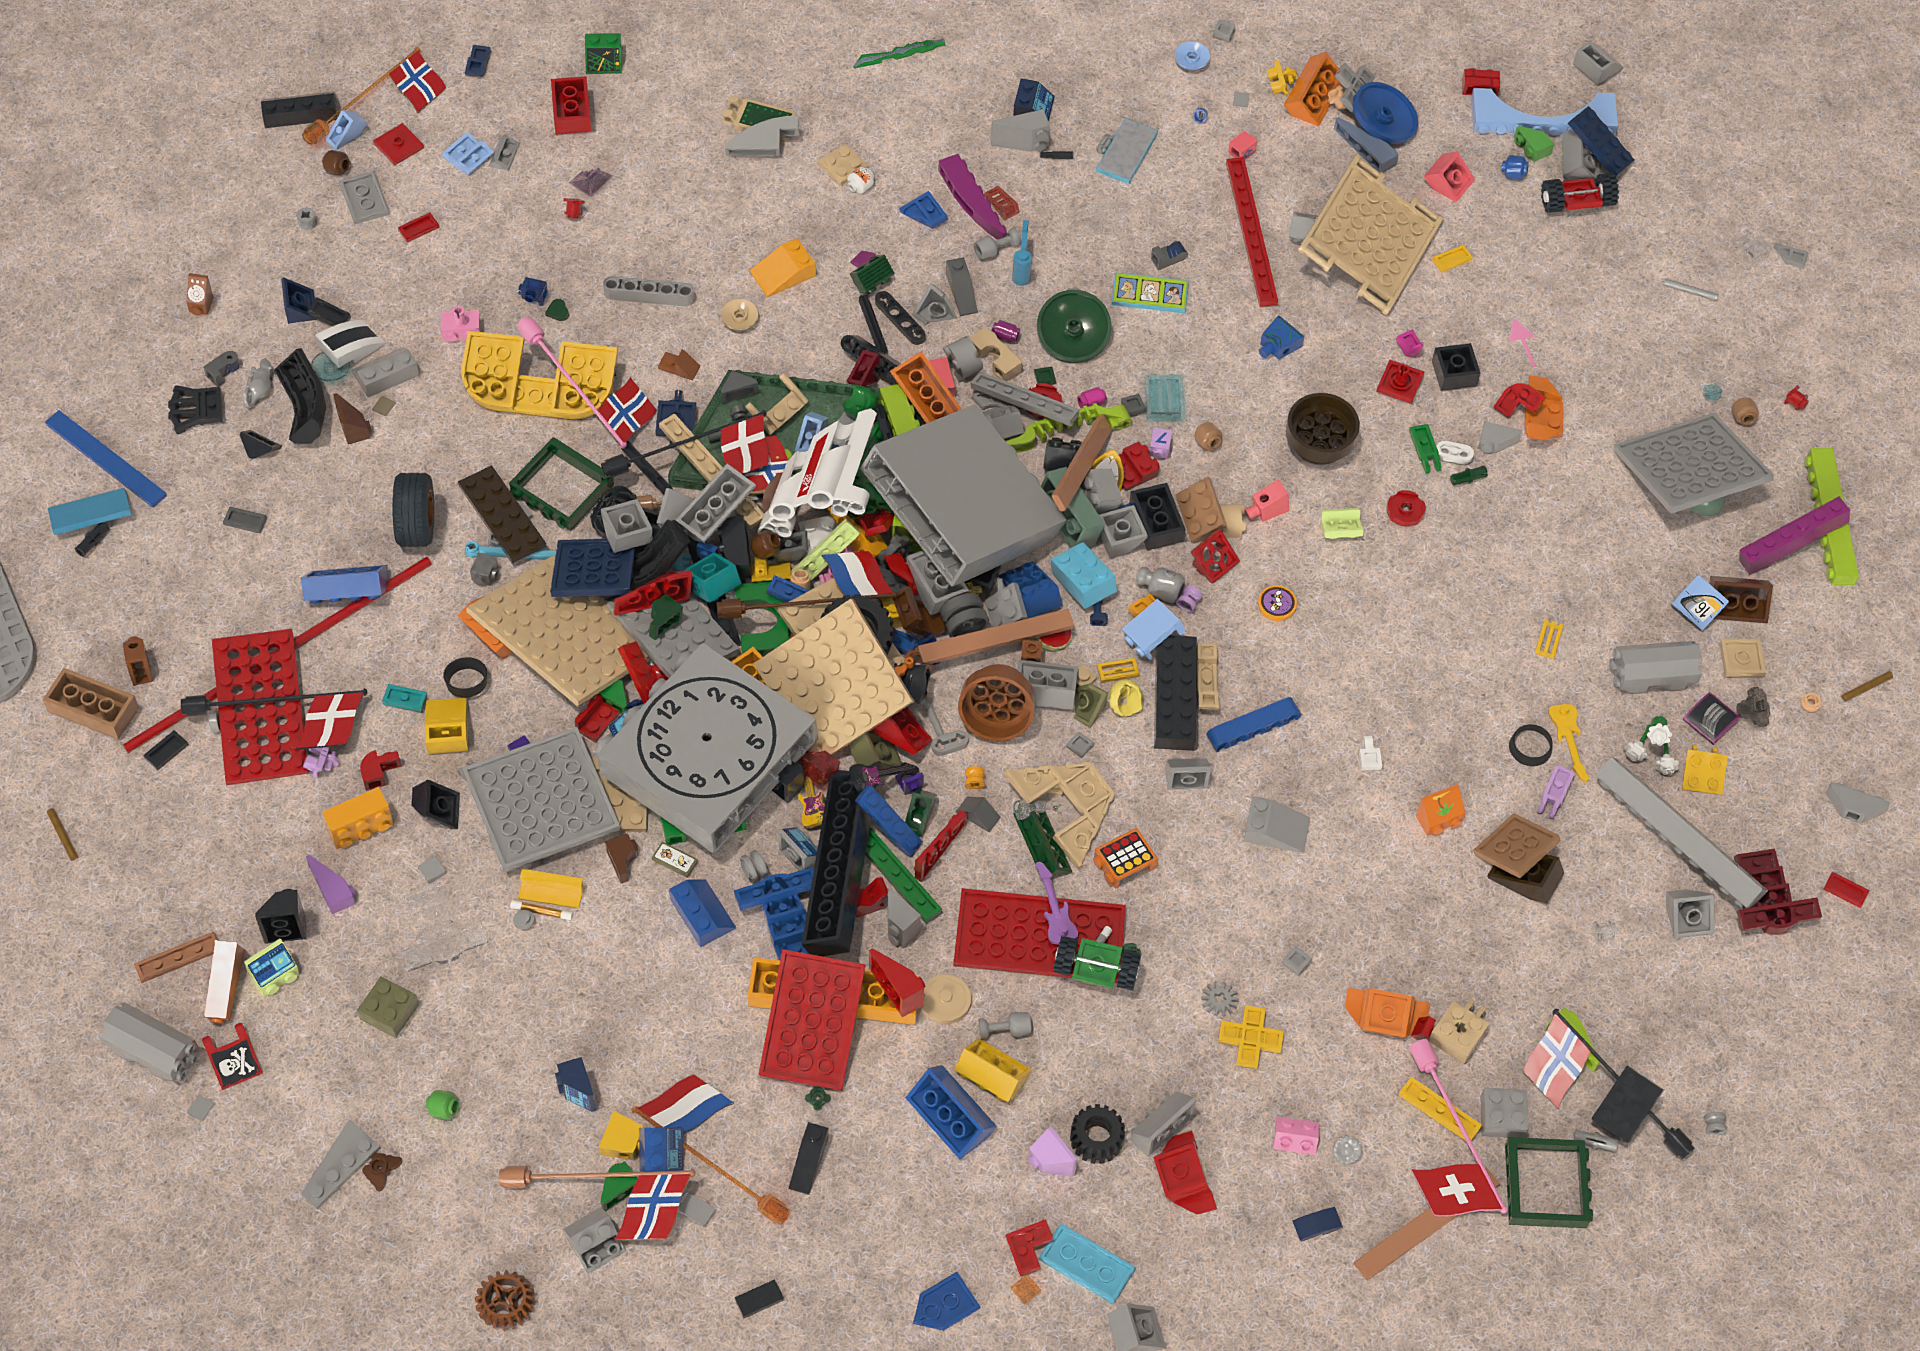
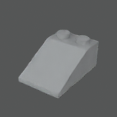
M1044 110L993 120L991 126V146L1030 152L1036 150L1043 151L1045 148H1048L1050 124Z
M924 551L907 556L906 559L920 598L930 615L939 613L941 607L950 599L962 594H968L969 590L964 582L951 587Z
M1252 796L1244 842L1304 853L1310 817L1274 800Z

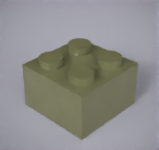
M380 976L357 1011L360 1020L396 1038L419 1003L416 994Z

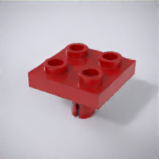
M1389 359L1376 392L1412 404L1425 372Z

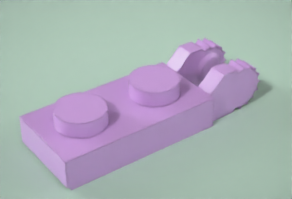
M1556 764L1542 795V801L1537 813L1541 814L1546 807V802L1554 805L1550 810L1549 818H1554L1575 772Z

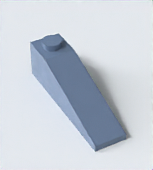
M1340 117L1336 118L1334 130L1378 172H1385L1397 164L1399 154L1388 143L1371 136L1368 132Z

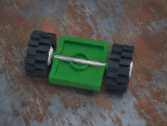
M1061 936L1055 957L1054 973L1070 976L1074 962L1076 964L1072 980L1113 989L1116 974L1119 973L1117 987L1131 991L1134 990L1140 968L1141 954L1125 950L1122 964H1119L1122 947L1082 938L1078 954L1075 955L1078 939Z

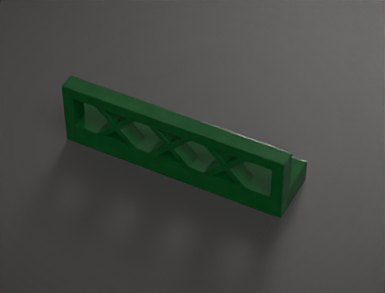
M1025 802L1013 815L1035 865L1037 862H1042L1051 872L1052 878L1057 874H1071L1072 869L1063 850L1053 839L1055 831L1043 805L1038 803L1027 805Z

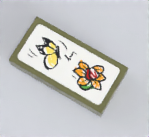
M663 841L652 856L653 861L688 878L698 862L697 858Z

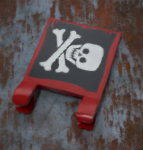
M238 1023L234 1026L239 1039L219 1048H214L210 1036L202 1038L222 1090L263 1074L243 1023Z

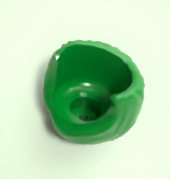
M856 385L853 387L852 396L843 402L844 411L847 415L856 419L860 411L867 409L875 410L874 407L878 406L879 396L868 388Z

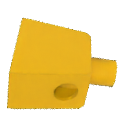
M613 1111L599 1145L600 1155L634 1160L639 1150V1128H644V1126Z

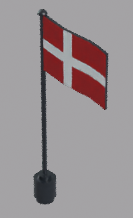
M761 410L762 412L632 459H629L628 456L624 457L623 454L611 457L601 463L603 473L606 478L619 476L629 472L632 462L721 431V450L725 465L729 464L742 475L767 467L769 451L764 434V417L767 415V412Z
M363 688V690L222 702H211L210 698H206V695L186 696V698L181 699L182 715L187 714V716L207 715L208 711L211 710V706L314 698L308 710L303 735L296 750L346 746L353 731L356 711L363 695L366 696L368 691L366 688Z

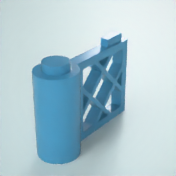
M1023 220L1021 250L1016 251L1013 257L1012 281L1019 286L1028 284L1031 277L1032 255L1026 250L1029 220Z

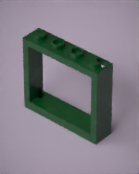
M552 437L509 482L510 492L515 499H522L529 508H536L546 519L551 518L560 528H567L571 531L597 504L596 501L603 497L602 494L607 493L609 488L613 487L614 477L606 478L602 467L555 437ZM553 455H556L600 483L569 517L523 488Z
M1508 1137L1505 1143L1509 1225L1586 1229L1590 1221L1593 1220V1210L1589 1209L1592 1191L1588 1188L1590 1168H1587L1586 1161L1589 1160V1149L1585 1148V1140ZM1517 1149L1577 1152L1581 1215L1520 1211Z

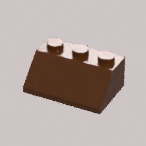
M1710 576L1709 584L1729 601L1713 619L1768 623L1773 585L1769 580Z

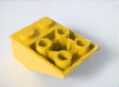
M467 698L426 700L425 744L428 754L468 751Z

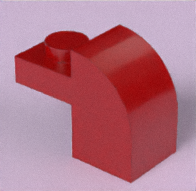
M373 750L362 759L360 771L366 791L386 786L382 772L402 767L398 751L386 752L381 756H377L376 750Z
M876 877L865 889H860L856 917L879 911L885 906L883 901L888 897V889L883 877Z

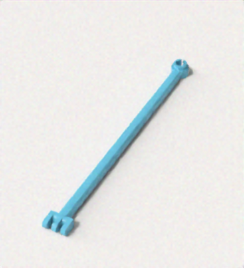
M474 541L468 542L465 546V553L470 558L477 557L478 552L495 557H507L501 547L480 546ZM539 550L524 558L546 560L551 556L556 557V551ZM681 554L671 568L681 571L690 567L691 555Z

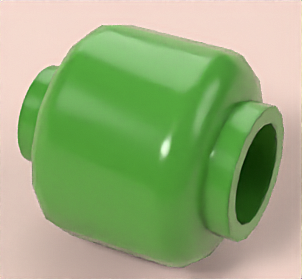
M435 1090L426 1099V1108L430 1116L434 1118L451 1119L459 1110V1099H457L453 1092Z

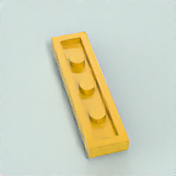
M1410 1077L1399 1092V1096L1466 1141L1445 1099L1413 1077ZM1453 1105L1472 1141L1481 1129L1482 1124Z

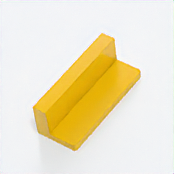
M526 869L521 870V887L518 895L520 900L579 908L584 889L583 878Z

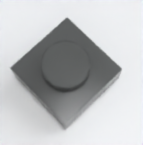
M1139 393L1121 398V404L1126 407L1130 416L1146 411Z

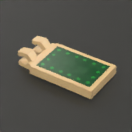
M730 96L728 109H724L722 114V122L733 124L735 130L744 131L755 124L772 118L797 116V112L747 98L741 100L739 97ZM781 136V141L786 142L788 136Z

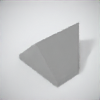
M931 283L912 314L925 325L932 322L958 319L947 295Z

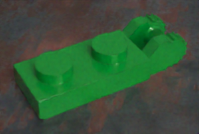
M1424 424L1410 427L1409 433L1419 460L1422 462L1424 472L1430 473L1428 461L1430 459H1433L1436 471H1441L1442 466L1439 452L1429 425Z

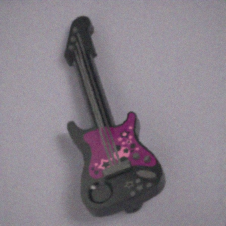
M881 761L874 762L869 766L854 764L849 768L851 775L849 783L855 786L856 790L861 793L867 785L872 787L883 786L884 783L879 778L900 773L904 775L912 773L914 775L919 772V768L906 762L901 763L900 766L881 770L878 769Z

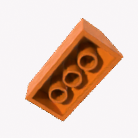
M1327 52L1309 58L1283 105L1292 117L1316 126L1321 124L1331 105L1328 102V93L1337 88V86L1342 85L1334 77L1339 68Z
M922 351L890 371L926 424L962 409Z

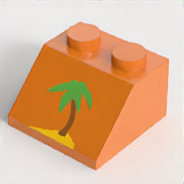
M1458 784L1421 798L1416 818L1427 836L1431 834L1439 835L1446 828L1451 827L1454 829L1462 824L1466 813Z

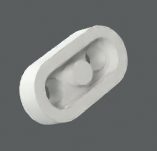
M1441 441L1437 444L1439 458L1442 461L1465 465L1469 464L1473 459L1474 451L1468 445L1449 441Z

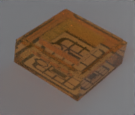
M1028 1274L1010 1287L1024 1305L1041 1293V1289Z

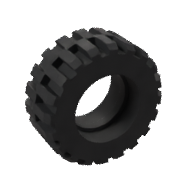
M848 594L843 595L842 600L836 598L832 604L827 605L821 618L849 599H854L886 655H888L893 642L895 628L893 627L892 617H888L889 611L886 608L882 609L879 601L873 602L871 600L872 597L869 596L863 598L860 594H854V597H850Z

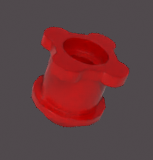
M564 198V201L567 202L564 214H567L568 218L578 219V216L582 215L581 204H585V201L576 198Z
M1798 385L1786 395L1784 404L1790 403L1795 407V410H1803L1809 403V400H1807V394L1804 395L1798 391L1800 388Z

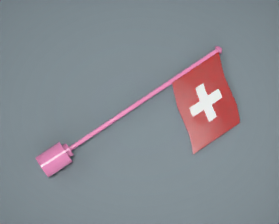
M1422 1039L1415 1042L1409 1047L1413 1058L1421 1072H1431L1478 1163L1455 1164L1430 1170L1411 1169L1434 1216H1455L1475 1211L1500 1210L1501 1213H1507L1508 1207L1504 1206L1435 1072L1439 1060L1429 1040Z

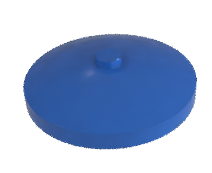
M1370 82L1360 87L1354 95L1352 105L1355 117L1371 136L1389 144H1402L1410 140L1417 131V112L1410 100L1396 88L1381 82Z

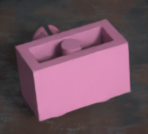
M455 306L452 312H441L443 340L454 342L466 339L468 331L480 332L479 310L464 311V308L459 306L458 311L457 306Z

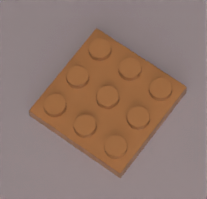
M1513 813L1473 851L1475 856L1521 878L1561 840L1558 834Z

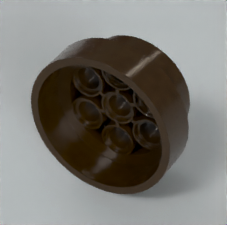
M1313 393L1300 398L1291 407L1286 423V437L1292 449L1305 461L1318 465L1330 464L1344 458L1353 450L1358 438L1360 421L1355 409L1343 398L1329 393Z

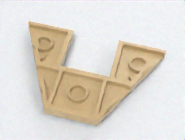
M1091 762L1071 763L1064 766L1026 767L1019 770L1006 769L1003 774L1027 805L1059 785L1082 815L1053 836V839L1078 869L1082 865V861L1115 795L1114 791Z

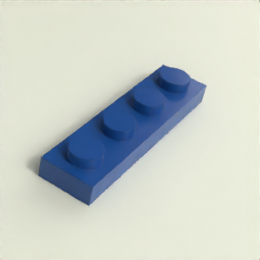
M867 785L855 801L906 856H912L923 841L871 785Z

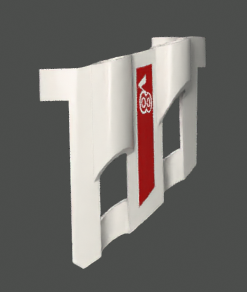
M874 410L860 411L856 421L849 425H842L838 420L813 436L808 451L799 452L797 450L786 463L769 510L763 515L758 534L768 530L781 537L791 536L797 519L795 516L797 506L806 503L817 509L831 506V512L840 517L846 516L848 510L857 515L865 512L870 494L865 489L853 486V482L877 413ZM849 440L847 445L830 450L833 442L841 443ZM802 469L791 477L793 470Z

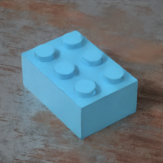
M1084 542L1051 558L1053 576L1084 609L1117 592L1116 575Z

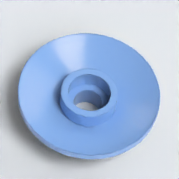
M1190 41L1182 43L1176 48L1175 60L1183 68L1197 70L1208 64L1210 53L1203 44Z

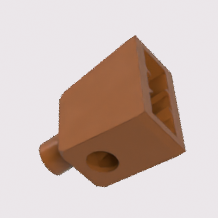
M132 636L123 643L125 662L132 684L136 686L153 682L144 641L139 637ZM141 661L142 668L137 669L135 662Z

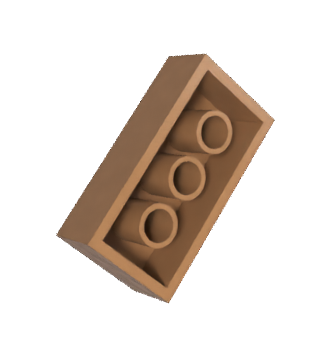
M66 668L62 669L43 698L48 712L118 740L139 708L134 695Z

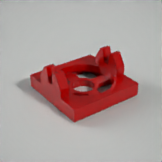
M1221 529L1216 530L1190 551L1195 558L1192 565L1197 566L1198 569L1196 571L1201 575H1205L1210 583L1216 582L1240 562ZM1212 542H1216V546L1221 547V549H1216ZM1205 547L1210 551L1209 558L1206 561L1203 560ZM1215 551H1218L1221 555L1218 562L1213 559ZM1224 555L1227 556L1226 563L1223 561ZM1214 563L1218 564L1221 570L1213 571L1208 567Z

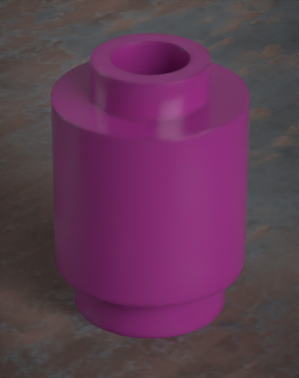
M999 320L998 323H994L992 332L1000 340L1016 343L1020 328H1017L1014 324Z

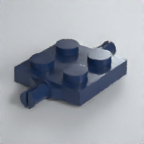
M675 390L673 400H659L656 436H667L659 428V423L673 414L694 435L697 403L682 400L683 392L679 390V396L678 390Z

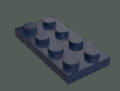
M1590 106L1586 107L1567 123L1609 173H1614L1617 176L1635 160Z

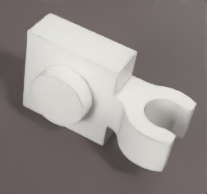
M1364 736V741H1362L1363 749L1359 750L1361 771L1381 770L1380 748L1373 747L1372 736Z

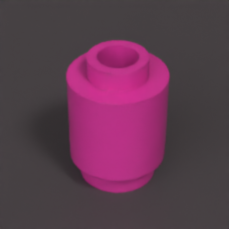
M1099 387L1084 391L1081 395L1077 396L1080 408L1086 405L1087 407L1093 406L1094 403L1101 406L1105 404L1107 399L1105 391Z

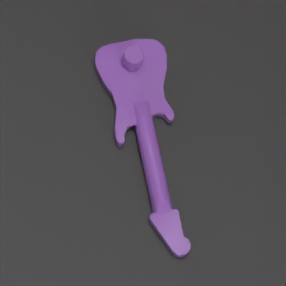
M1037 862L1035 869L1039 872L1041 881L1044 882L1052 914L1046 911L1044 913V917L1049 923V941L1052 944H1059L1061 936L1077 939L1078 931L1069 919L1067 902H1064L1063 908H1059L1051 881L1052 874L1042 862Z

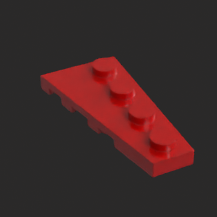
M960 810L956 815H953L946 827L940 831L937 837L915 860L914 877L918 881H923L967 823V813Z

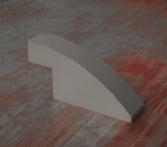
M798 115L772 118L747 128L725 145L726 155L780 156L781 136H799Z

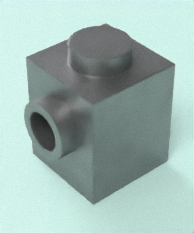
M478 552L470 570L471 580L477 585L482 586L485 584L490 586L492 580H496L499 573L497 557Z

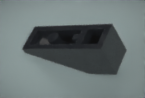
M808 1122L788 1189L807 1195L810 1194L829 1138V1128Z

